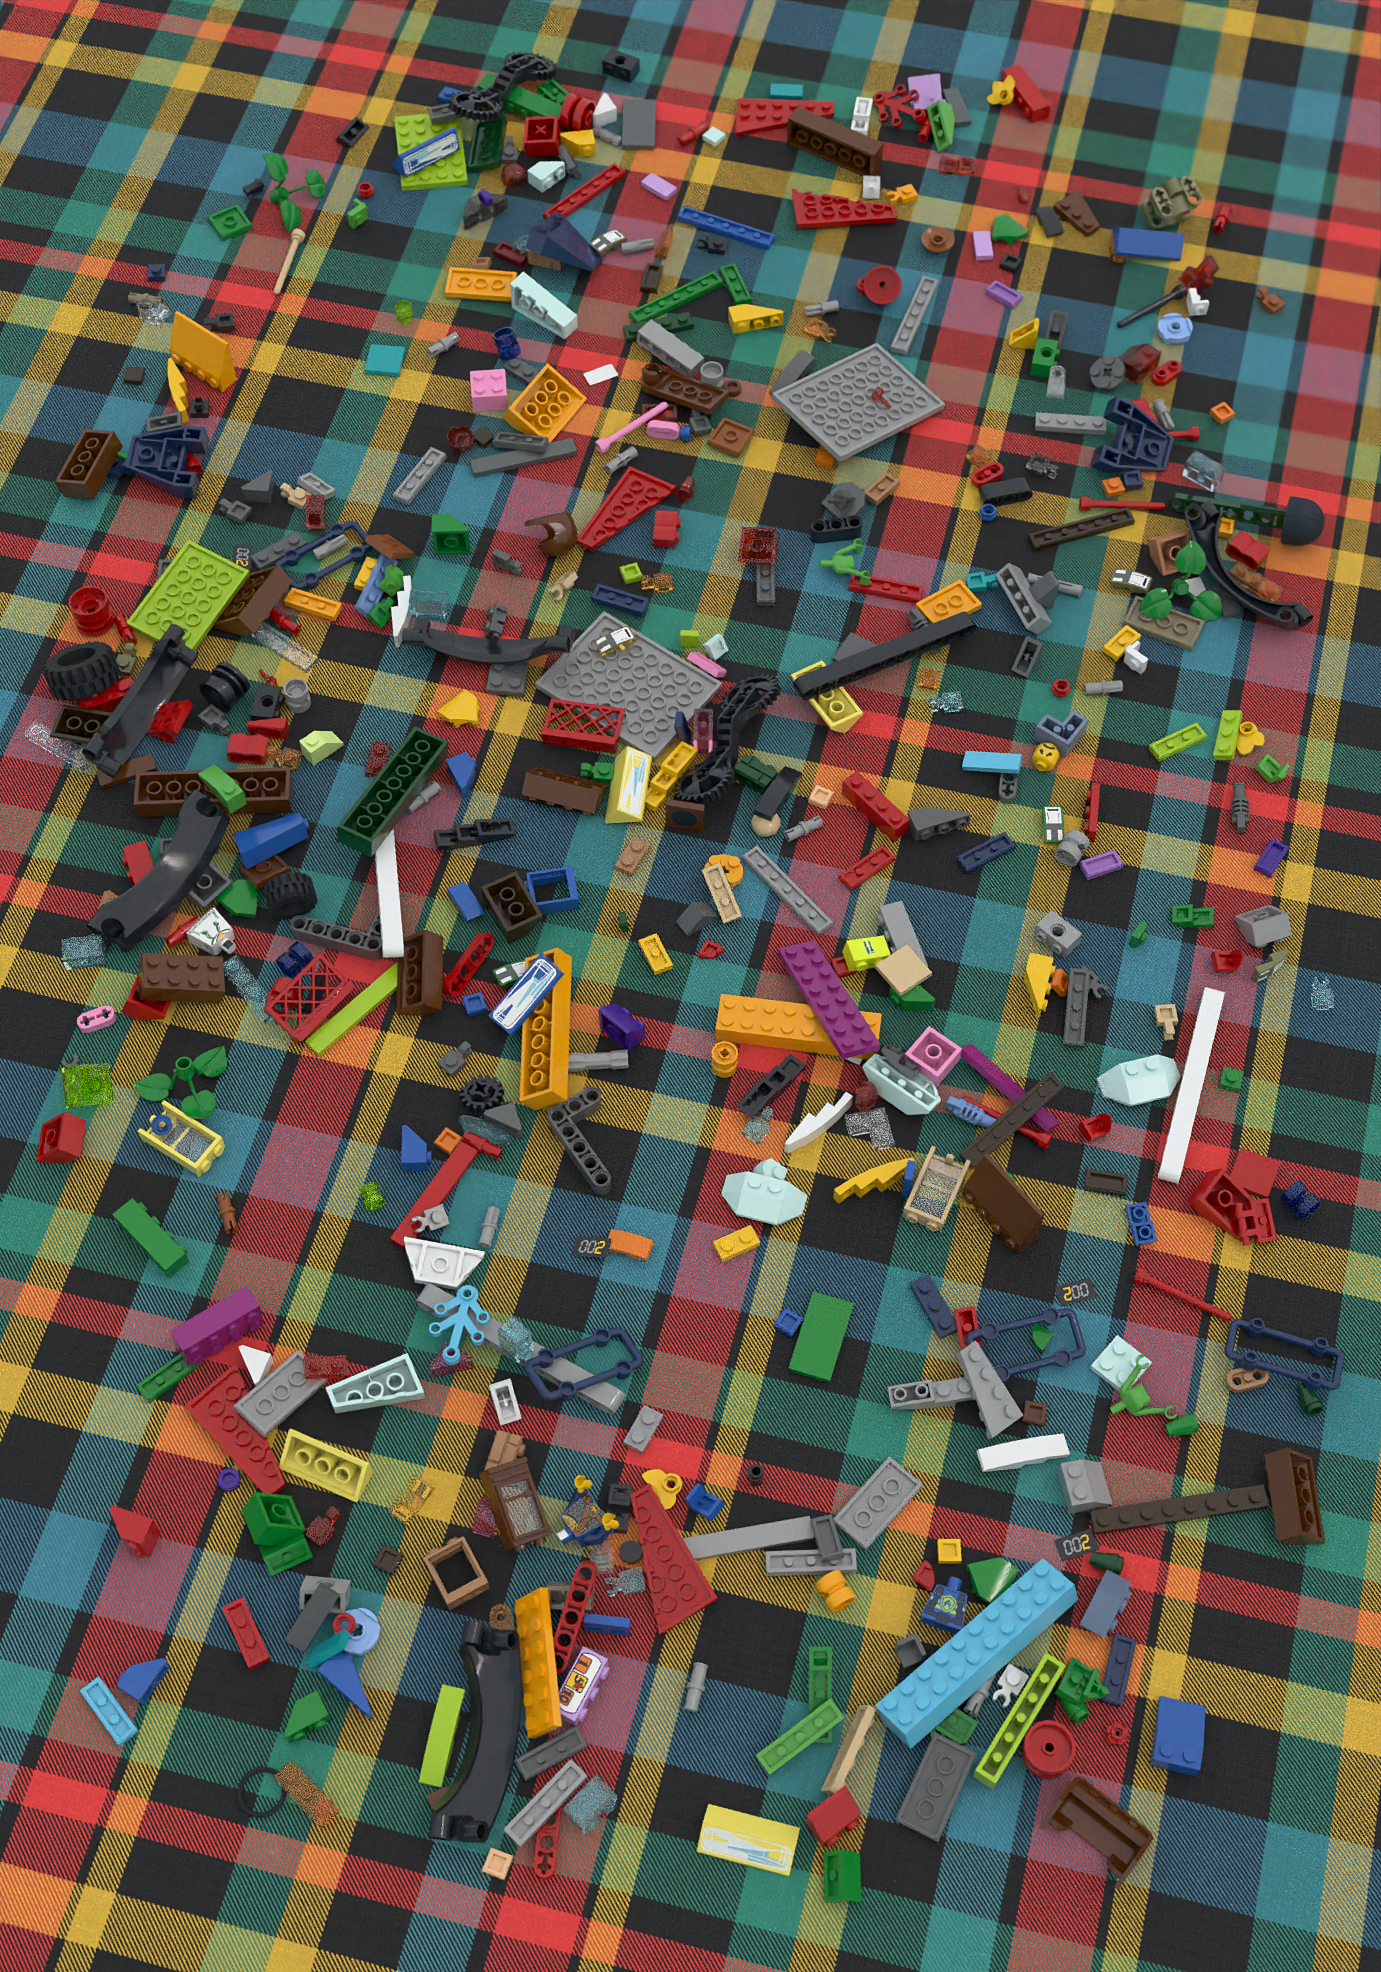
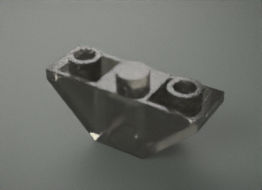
M489 193L493 203L488 207H485L480 202L478 194L469 198L463 213L464 229L467 230L508 210L507 197L505 195Z

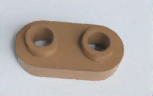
M1238 1368L1228 1373L1225 1383L1230 1391L1240 1393L1264 1386L1269 1379V1372L1258 1368L1253 1371ZM1253 1375H1258L1260 1379H1255ZM1233 1380L1239 1381L1240 1385H1235Z

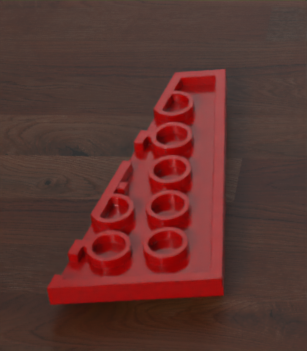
M738 98L735 138L741 137L743 133L755 134L758 130L771 131L788 127V118L797 107L826 119L834 118V101Z
M793 188L791 191L797 229L893 223L897 220L895 205L878 202L868 204L860 199L856 202L850 201L847 197L822 194L820 196L812 194L811 191H806V193L797 192V189Z
M629 466L578 536L576 544L593 551L676 491V486Z
M235 1363L188 1402L185 1408L262 1493L277 1494L286 1484L267 1438H264L234 1409V1405L248 1394Z
M649 1483L632 1493L631 1500L658 1632L661 1636L714 1603L718 1598Z

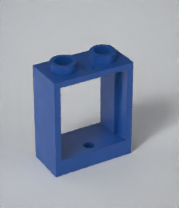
M573 866L526 873L527 880L523 881L535 903L533 886L567 881L569 898L536 903L542 915L579 909V898Z

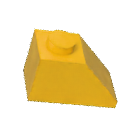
M593 129L560 133L561 145L564 144L570 153L579 158L596 156Z

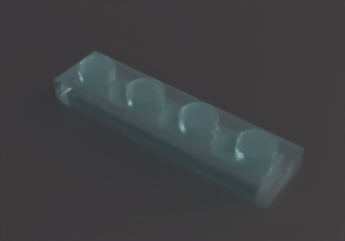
M237 955L224 962V974L265 1024L271 1021L273 1018L263 1010L268 995L265 989ZM276 1004L274 1008L280 1012L281 1009Z

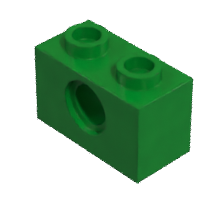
M1037 338L1030 375L1051 378V373L1056 371L1057 361L1054 360L1058 359L1060 349L1057 348L1058 341Z

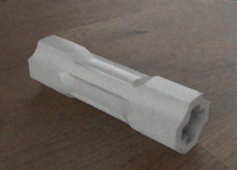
M627 1050L587 1054L569 1053L568 1072L589 1069L629 1068Z

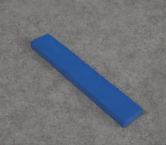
M683 206L677 215V221L766 250L770 249L775 240L774 234L687 206Z

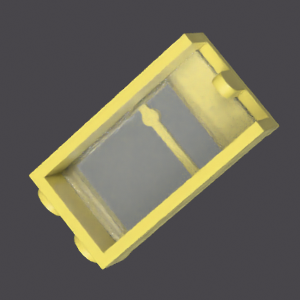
M164 1100L162 1102L164 1112L161 1115H166L171 1119V1131L166 1135H157L153 1132L152 1127L147 1132L140 1128L138 1130L140 1138L200 1177L203 1172L205 1173L209 1170L213 1160L223 1153L225 1147L223 1138L193 1118L186 1116L182 1111ZM152 1115V1116L150 1117V1119H149L150 1124H151L153 1118L156 1117L155 1115ZM161 1121L158 1123V1126L164 1127L166 1123Z

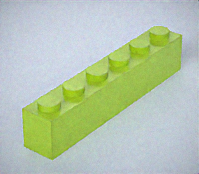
M1045 1653L973 1774L975 1779L992 1790L994 1789L1063 1673L1065 1664Z

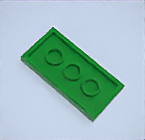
M813 1291L788 1371L830 1383L854 1303Z

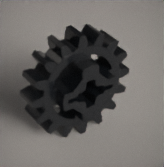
M478 1075V1079L471 1077V1082L465 1081V1087L460 1088L461 1093L459 1096L463 1108L467 1107L468 1112L474 1110L476 1115L479 1111H482L484 1114L485 1110L492 1109L494 1106L499 1107V1102L504 1101V1089L501 1081L497 1082L496 1077L490 1079L489 1075H486L485 1078Z

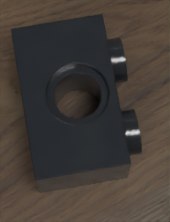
M611 48L602 60L603 73L631 83L640 72V59Z
M258 684L250 713L251 721L281 717L280 708L285 703V696L282 695L281 687Z

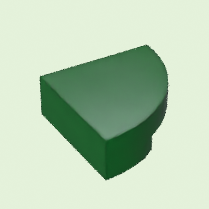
M1034 1324L1032 1339L1036 1349L1043 1353L1054 1334L1039 1324Z

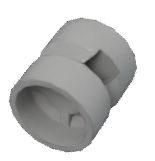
M714 361L704 363L701 367V382L723 389L722 365Z
M301 678L288 680L283 687L287 707L294 713L307 711L311 706L307 683Z
M1077 830L1068 831L1063 841L1055 850V857L1066 866H1076L1082 854L1085 853L1090 845L1088 837Z

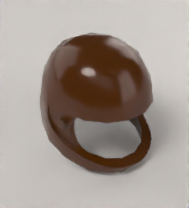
M569 511L527 520L524 526L542 525L546 529L548 537L536 546L549 557H559L567 554L574 548L578 540L577 527Z

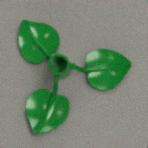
M266 153L262 157L265 160L269 175L274 181L279 182L274 187L275 190L269 193V197L272 203L281 204L282 219L286 231L290 232L301 224L302 215L299 207L296 204H292L291 200H287L289 194L309 187L311 196L319 198L326 192V183L318 171L311 169L305 174L307 185L288 191L287 188L280 187L286 180L285 175L289 171L285 159L276 153Z
M1191 540L1177 553L1175 558V566L1178 571L1187 574L1173 581L1169 596L1164 588L1151 590L1143 598L1138 611L1141 614L1154 619L1165 618L1172 610L1170 599L1174 593H1177L1178 595L1187 594L1195 600L1190 607L1194 617L1204 621H1213L1221 617V599L1215 592L1210 590L1203 591L1199 594L1198 598L1189 592V585L1185 579L1191 573H1202L1206 566V556L1199 544Z
M221 1046L211 1049L196 1057L193 1062L188 1057L179 1058L175 1063L176 1069H173L172 1080L166 1074L157 1073L133 1082L137 1093L143 1099L150 1102H159L169 1096L168 1090L173 1089L178 1075L180 1079L189 1082L193 1094L187 1096L182 1101L181 1108L183 1113L190 1118H207L215 1111V1097L208 1090L196 1093L192 1077L194 1076V1071L198 1075L203 1073L206 1077L210 1078L221 1075L227 1068L225 1047Z

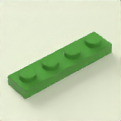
M830 1698L757 1753L756 1757L770 1775L845 1717Z

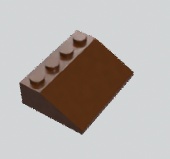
M278 565L250 573L248 579L212 626V629L242 636L256 634L261 628V623L269 618V612L272 608H275L280 603L279 599L281 596L289 591V585L293 580Z
M988 1153L985 1154L965 1183L963 1197L968 1204H972L977 1209L978 1215L983 1220L986 1219L991 1224L992 1230L997 1235L1000 1234L1007 1247L1019 1254L1037 1240L1044 1213Z

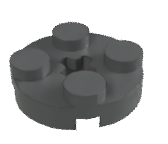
M1110 354L1098 359L1090 368L1091 381L1099 390L1113 391L1124 382L1125 366L1119 358ZM1107 370H1108V371H1109V370H1112V371L1110 372V373H1111V376L1108 377V376L1106 375V376L1104 377V374H1105V372H1106Z

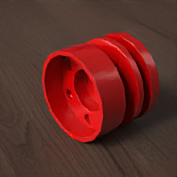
M87 586L78 589L71 595L69 608L79 632L87 636H98L106 633L112 627L114 615L104 590L95 586Z

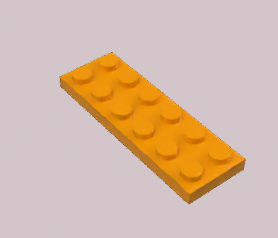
M541 1587L515 1601L517 1632L520 1638L523 1703L526 1714L525 1725L528 1738H537L562 1726L548 1588Z

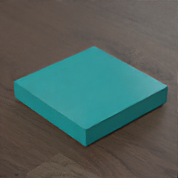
M371 344L365 374L400 377L405 347Z

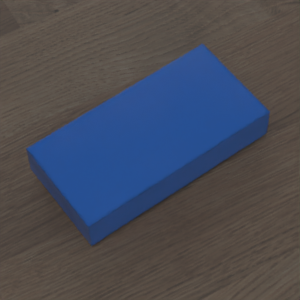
M907 1161L902 1197L909 1198L916 1165L915 1161Z

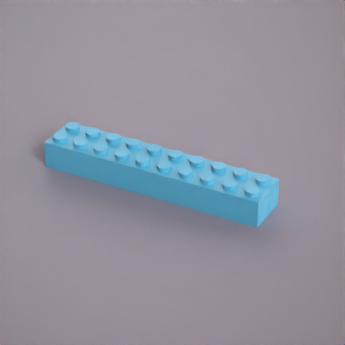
M1042 1558L875 1705L880 1720L910 1749L914 1747L1079 1600L1075 1585Z

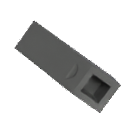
M924 807L908 812V818L910 819L909 828L915 841L925 840L937 834H945L957 828L962 829L969 825L971 817L970 812Z

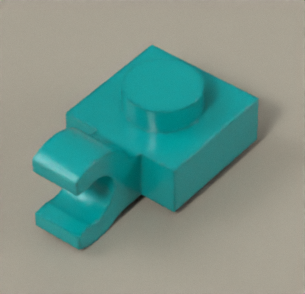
M984 572L966 574L967 587L971 592L987 591V587L991 589L998 588L999 580L995 574L985 576Z

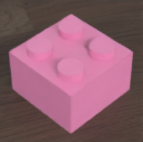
M505 369L470 371L473 412L508 410Z
M929 1026L905 1053L904 1061L909 1060L915 1063L916 1067L921 1069L920 1073L933 1081L937 1087L959 1062L962 1048Z

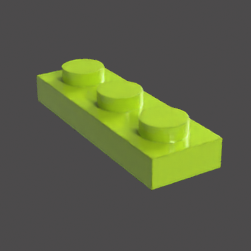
M1223 710L1213 753L1214 760L1234 759L1240 731L1239 727L1243 717L1242 710Z

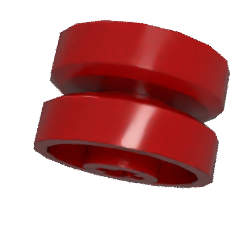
M574 92L570 93L565 98L559 115L560 127L568 131L590 130L593 124V113L596 109L595 101L587 97L582 98L581 95Z
M881 265L874 267L867 273L863 287L865 294L871 301L876 304L885 305L892 303L898 298L902 282L896 270L889 266ZM880 282L886 283L885 288H880Z
M1045 1720L1036 1723L1029 1729L1021 1746V1758L1024 1766L1037 1778L1046 1780L1059 1778L1067 1771L1075 1756L1076 1744L1074 1737L1066 1726L1057 1721Z

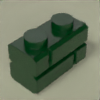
M747 754L742 757L733 770L735 780L764 795L769 785L778 775V771L772 765H765L757 757H751Z

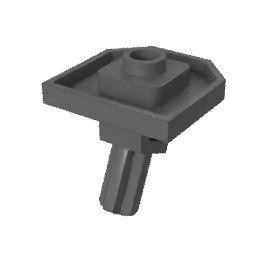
M853 482L840 483L821 503L836 517L858 515L866 506V494Z

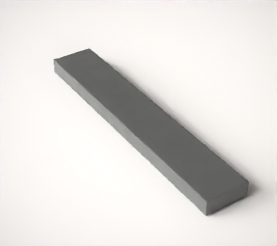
M573 438L548 443L544 452L514 450L470 460V465L474 477L575 456L577 455V449Z

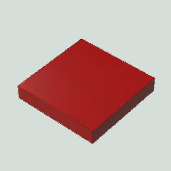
M1241 1147L1230 1176L1247 1193L1266 1199L1269 1196L1281 1162Z

